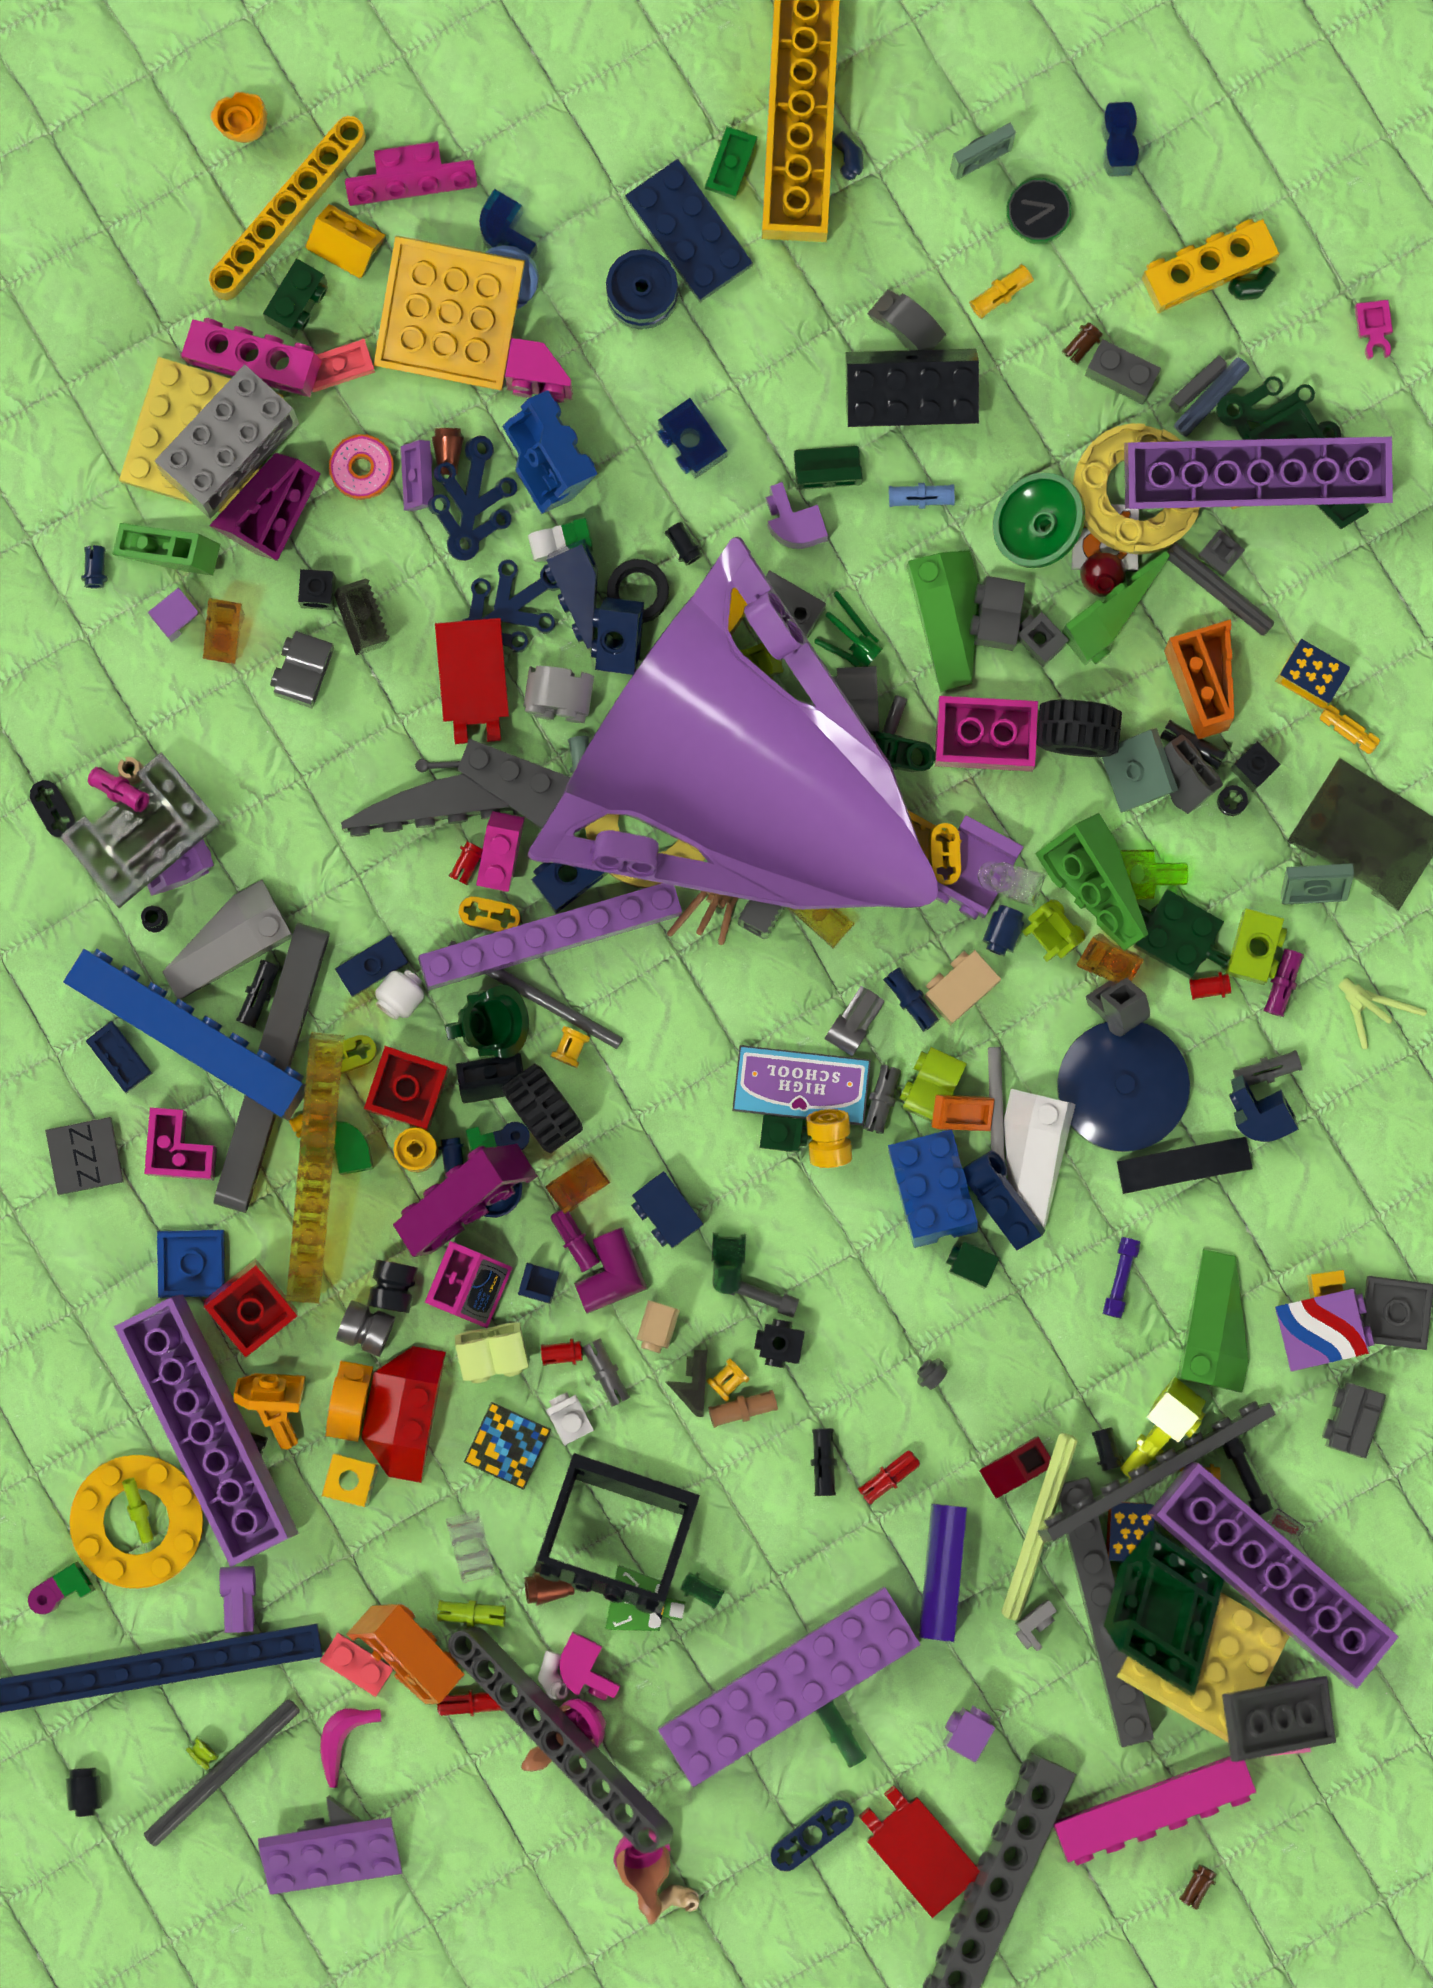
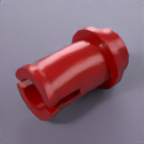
M466 841L464 847L460 846L462 851L449 877L457 880L464 868L465 870L459 882L468 885L481 859L483 849Z
M1218 972V976L1194 980L1189 979L1192 1000L1217 995L1225 998V994H1231L1229 974L1222 975V972Z
M572 1338L567 1343L541 1344L543 1366L567 1362L577 1365V1361H583L581 1341L574 1342V1338Z

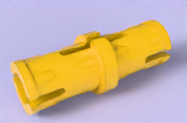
M1021 264L1000 281L998 279L994 280L991 283L992 287L974 300H971L969 304L975 314L982 319L1003 302L1005 304L1009 303L1012 300L1011 296L1029 283H1032L1034 279L1028 269Z

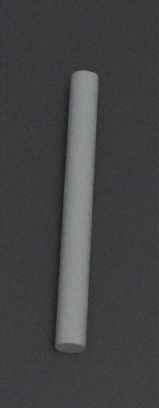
M989 1047V1097L995 1099L991 1123V1151L998 1153L1005 1162L1001 1047Z

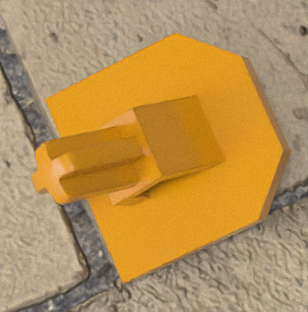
M254 1373L237 1379L234 1390V1402L248 1410H257L265 1428L271 1427L281 1449L288 1450L298 1444V1438L288 1419L289 1412L299 1413L305 1388V1376Z

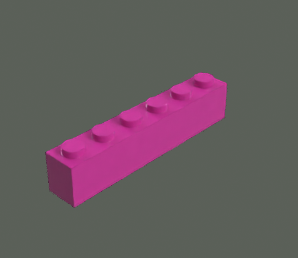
M1227 1756L1058 1819L1054 1822L1053 1827L1066 1861L1068 1863L1074 1861L1075 1865H1080L1093 1860V1853L1103 1849L1109 1854L1125 1848L1124 1842L1137 1837L1138 1842L1153 1838L1157 1836L1155 1830L1168 1826L1169 1830L1188 1824L1187 1818L1197 1814L1203 1819L1219 1813L1218 1807L1224 1804L1231 1803V1806L1235 1807L1251 1801L1249 1795L1256 1793L1245 1760L1231 1762V1757Z

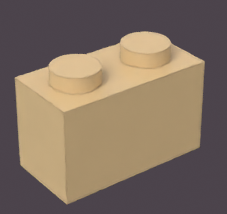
M976 950L970 955L965 951L962 952L950 963L954 968L945 977L939 973L926 985L929 991L924 997L950 1026L1001 981V978Z

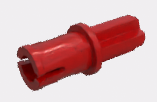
M907 1451L886 1468L880 1467L881 1472L857 1489L861 1495L863 1494L868 1504L871 1505L892 1487L898 1488L897 1483L920 1466V1462L913 1452Z
M469 1690L467 1694L447 1695L440 1704H437V1710L441 1716L467 1713L474 1716V1713L504 1711L487 1692L473 1693L472 1690Z

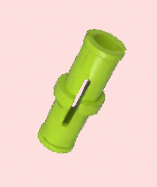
M439 1600L438 1622L466 1623L469 1627H474L475 1624L496 1625L500 1627L505 1625L506 1616L504 1614H506V1605L477 1604L475 1600H469L468 1603Z

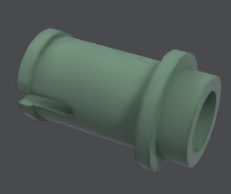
M576 736L568 739L573 766L570 768L571 773L575 770L589 745V736Z

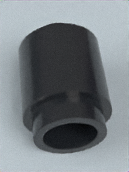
M96 1768L69 1770V1778L66 1779L68 1811L75 1810V1817L96 1815L95 1809L102 1808L100 1776H96Z

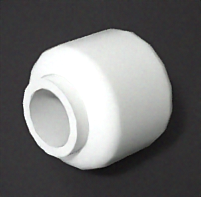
M406 970L404 973L391 971L375 991V996L378 1000L376 1003L377 1007L395 1020L399 1017L408 1018L424 998V992L419 986L422 980L409 970Z

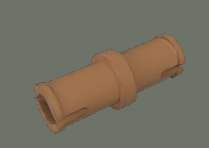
M769 1390L768 1392L746 1398L743 1395L737 1396L735 1401L713 1407L710 1406L708 1410L712 1425L715 1428L719 1425L741 1419L743 1422L750 1421V1417L770 1411H777L778 1407L773 1390Z

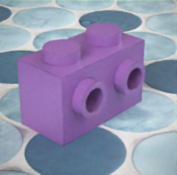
M972 1706L970 1711L962 1708L960 1713L954 1711L945 1726V1729L949 1732L943 1743L950 1749L976 1763L996 1728L989 1723L992 1717L975 1706Z

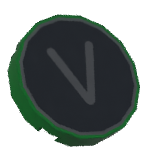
M1032 178L1021 183L1011 193L1007 203V221L1011 230L1017 236L1019 235L1025 241L1032 244H1046L1057 239L1067 228L1071 218V202L1066 191L1057 183L1046 178Z

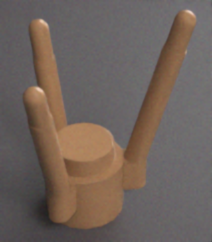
M701 891L668 930L667 935L672 937L708 895L706 901L710 905L696 933L697 935H702L716 908L724 909L725 905H727L718 943L723 945L733 908L738 898Z

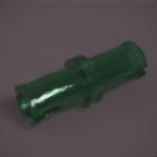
M832 1700L815 1712L829 1732L828 1739L831 1744H836L848 1767L851 1768L865 1760L867 1756L853 1736L852 1732L854 1729L851 1724H846L835 1706V1702Z

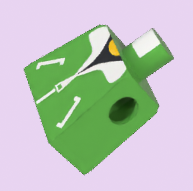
M617 1566L615 1580L654 1593L658 1592L660 1580L624 1566ZM666 1598L661 1614L657 1612L652 1614L644 1613L638 1610L635 1605L624 1601L622 1603L610 1601L605 1629L659 1631L662 1617L682 1621L686 1601Z

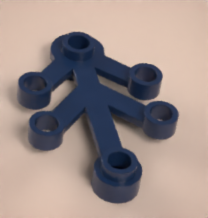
M485 436L471 438L465 445V454L471 461L465 493L455 479L456 469L451 463L439 464L434 469L435 479L443 484L461 512L460 525H458L449 512L450 501L445 495L439 494L430 498L428 508L432 514L438 517L449 535L447 539L449 554L459 561L472 559L479 550V541L494 531L505 529L511 524L510 513L507 510L499 509L490 515L487 522L473 529L476 515L500 499L513 496L517 491L515 480L506 477L500 479L493 489L479 497L485 461L491 458L494 451L491 440ZM478 443H482L485 445V454H480L478 452ZM442 467L449 470V477L447 479L441 476L440 471ZM503 482L510 485V492L508 494L502 490ZM436 499L443 502V509L441 511L435 507ZM497 514L504 516L505 522L503 525L497 523ZM461 538L468 541L467 550L460 547Z
M512 560L502 561L498 566L500 578L494 611L482 618L484 601L491 593V586L483 578L473 581L471 585L473 597L468 618L462 621L501 618V622L537 628L543 634H548L554 630L555 620L551 614L541 613L537 615L518 611L545 591L559 590L557 583L552 584L548 582V576L544 567L540 572L539 580L509 600L512 581L518 574V568ZM505 565H511L514 568V572L512 575L506 576L502 573V568ZM480 583L485 584L487 591L484 594L476 593V585ZM542 618H549L552 624L549 628L543 629L539 626V621ZM520 631L513 632L512 634L502 632L503 646L510 647L514 652H523L528 647V638L525 633ZM517 636L525 640L524 645L521 647H515L512 644V640Z

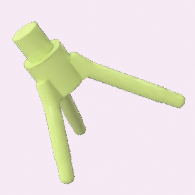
M1348 977L1338 986L1346 994L1345 999L1350 1003L1362 1049L1368 1048L1361 1016L1362 1010L1367 1007L1388 1024L1392 1022V1018L1372 1003V1001L1421 1016L1427 1015V1011L1365 990L1359 984L1355 985Z

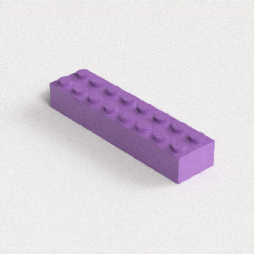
M1392 436L1124 443L1125 509L1393 503Z
M184 1295L170 1297L114 1326L230 1567L299 1534Z
M1192 1462L1186 1465L1147 1513L1346 1686L1358 1688L1399 1637L1199 1463Z
M883 1586L658 1727V1731L689 1782L695 1787L921 1644L889 1592Z

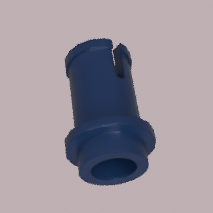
M93 545L92 550L91 546L84 547L85 574L81 576V580L84 581L86 588H103L104 582L108 578L104 575L105 547Z
M460 1137L440 1140L441 1146L438 1147V1150H442L445 1174L455 1166L463 1165L461 1147L465 1146L464 1143L461 1144Z

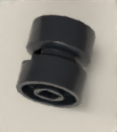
M376 1260L372 1278L377 1281V1285L370 1288L367 1306L409 1313L413 1295L408 1289L415 1286L418 1267Z

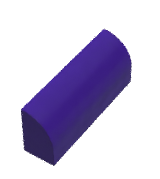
M931 1504L919 1628L920 1638L955 1641L967 1507Z

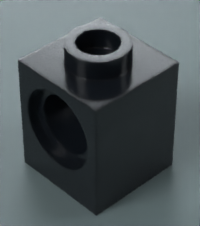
M300 569L298 603L301 608L334 610L336 577L333 571Z
M1257 741L1230 770L1254 792L1281 764Z

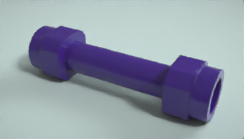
M1121 1237L1117 1252L1121 1255L1110 1298L1105 1299L1102 1314L1122 1319L1126 1302L1122 1301L1133 1258L1138 1257L1140 1241Z

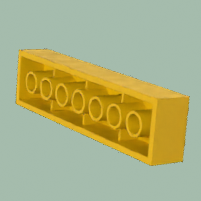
M774 0L762 239L827 242L839 0Z

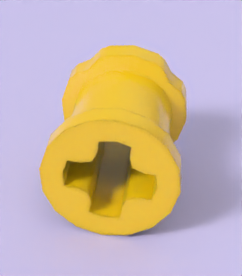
M563 1026L562 1032L564 1034L557 1050L551 1053V1057L577 1068L579 1065L577 1059L584 1043L589 1042L590 1037Z
M731 1358L726 1361L727 1365L714 1378L709 1377L706 1380L725 1402L730 1399L729 1395L742 1382L747 1383L750 1380Z

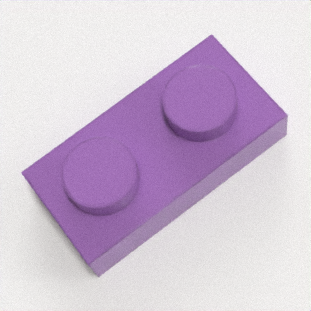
M418 440L401 446L404 511H417L427 508L430 498L434 496L430 441Z

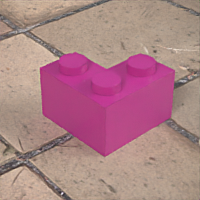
M150 1107L144 1174L148 1176L214 1181L217 1147L213 1145L184 1143L186 1111Z

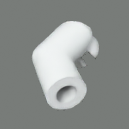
M546 1650L538 1675V1682L549 1698L563 1700L567 1697L569 1688L557 1672L561 1654Z

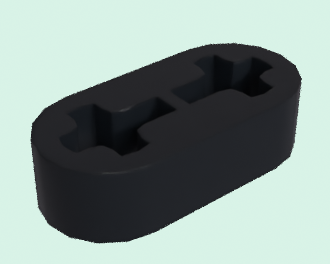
M48 780L36 782L30 790V799L47 831L57 839L64 840L70 838L77 829V822L62 793L54 783ZM41 788H45L47 791L53 790L54 792L50 796L54 806L50 809L43 800L37 801V798L41 796L39 791ZM58 811L63 819L69 818L70 822L66 824L68 830L62 832L60 829H53V826L57 824L53 813Z

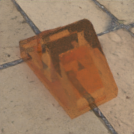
M209 598L203 659L236 663L240 629L245 616L242 603Z
M1099 933L1092 937L1076 965L1112 982L1119 983L1126 977L1132 981L1144 959L1134 952L1124 951L1120 946L1113 944L1107 937Z
M590 1156L550 1182L545 1188L565 1214L568 1211H573L606 1187L610 1181Z

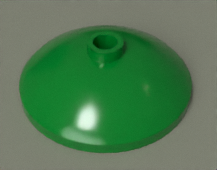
M1036 473L1020 479L1004 493L996 507L993 518V535L997 547L1007 559L1026 568H1041L1059 561L1072 550L1083 531L1085 506L1082 496L1070 481L1054 473ZM1051 524L1049 530L1045 532L1046 526Z

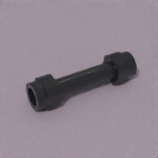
M1237 1436L1223 1444L1222 1447L1227 1459H1232L1251 1499L1248 1501L1250 1508L1259 1516L1272 1510L1273 1507L1267 1493H1262L1244 1455V1452L1247 1450L1240 1437Z

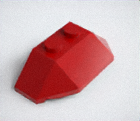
M412 1346L373 1373L361 1439L388 1477L422 1482L446 1352Z

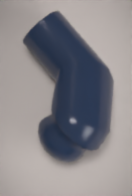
M842 131L834 138L832 144L844 154V166L840 168L841 175L847 180H854L863 171V151Z

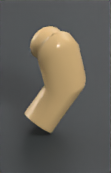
M674 1884L658 1894L662 1904L661 1913L671 1905L685 1908L686 1911L691 1912L696 1910L700 1904L697 1892L689 1887Z

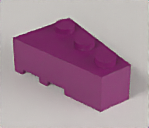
M275 453L209 526L252 553L278 561L321 473L299 459Z

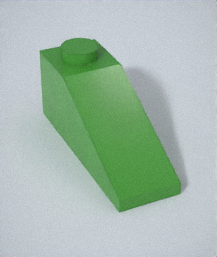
M120 523L113 555L180 571L213 576L221 544L197 533Z

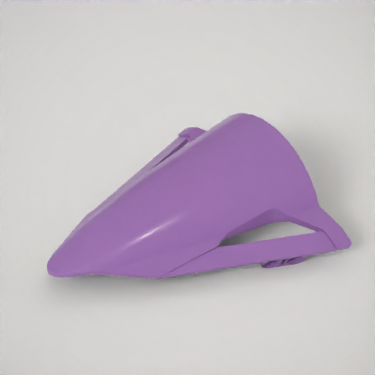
M733 537L693 596L678 612L646 655L604 718L573 771L561 799L531 845L528 852L529 858L545 863L555 862L792 909L880 906L915 908L932 903L938 894L937 879L919 844L889 760L750 554L751 552L740 537ZM732 588L738 589L748 604L744 608L746 618L766 649L775 659L781 660L784 658L814 704L796 700L737 648L728 630ZM607 814L625 815L697 848L708 862L658 853V842L645 836L606 830L599 832L594 841L575 837L574 833Z

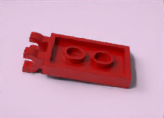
M501 618L435 623L443 722L453 721L455 744L468 743L467 725L486 723L487 741H501L499 717H509Z
M893 1785L884 1795L896 1808L895 1811L882 1822L869 1807L859 1815L860 1819L873 1833L866 1841L933 1918L966 1890L970 1882H975L980 1870L977 1869L976 1865L918 1797L909 1803Z

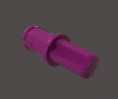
M562 1208L550 1216L552 1223L565 1242L563 1245L564 1249L568 1247L581 1272L587 1271L600 1262L584 1238L586 1233H581L566 1208Z

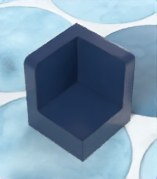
M526 1263L518 1295L551 1304L560 1272Z

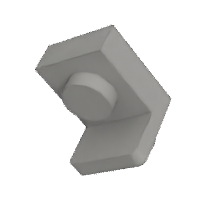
M1049 1600L1044 1601L1015 1623L1020 1629L1015 1634L1026 1649L1033 1646L1036 1651H1039L1043 1648L1031 1631L1036 1628L1041 1632L1055 1621L1052 1615L1057 1610Z

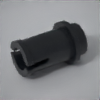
M678 522L665 531L664 534L669 538L679 554V562H684L688 566L702 557L700 552L701 546L694 543L683 522Z
M148 906L141 913L142 924L149 932H160L167 926L168 915L160 907ZM158 914L157 921L150 923L149 918L151 915Z
M1110 1427L1092 1432L1100 1459L1097 1462L1098 1466L1101 1465L1103 1471L1121 1467L1123 1456H1119L1113 1428Z

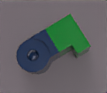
M510 1122L502 1130L483 1135L480 1134L479 1127L466 1130L471 1151L480 1146L489 1148L518 1144L520 1149L523 1150L530 1140L527 1127L520 1122Z

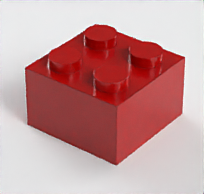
M385 1046L364 1109L429 1132L450 1069L448 1066Z
M256 1259L204 1299V1308L245 1358L298 1316L296 1307Z

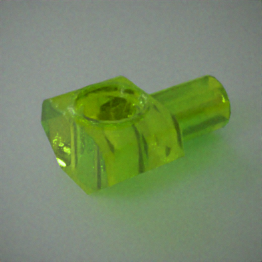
M1154 849L1120 851L1136 899H1154L1156 886L1187 885L1188 865L1186 862L1156 863ZM1136 865L1141 866L1145 874L1144 879L1138 884L1133 882L1130 875L1131 870Z

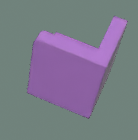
M177 588L152 608L148 614L167 638L173 642L182 635L179 630L198 615V611L182 591Z

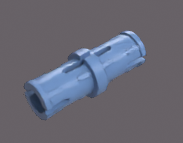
M918 483V486H889V507L919 506V509H925V505H955L954 484L925 486V483Z

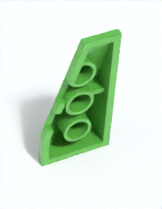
M1203 1249L1177 1379L1242 1393L1249 1359L1236 1256Z

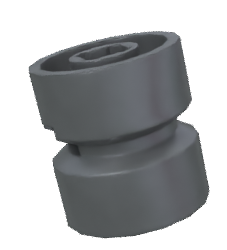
M351 1300L340 1324L336 1340L350 1346L360 1343L363 1351L380 1357L390 1335L395 1317L379 1310L372 1314L370 1313L369 1306Z

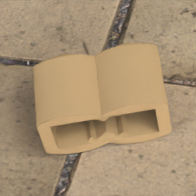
M648 1300L637 1335V1340L642 1341L641 1348L660 1353L662 1348L668 1349L680 1310Z

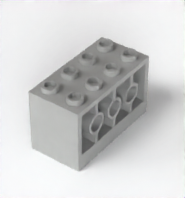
M244 364L157 457L155 463L162 476L211 519L299 425L294 408Z

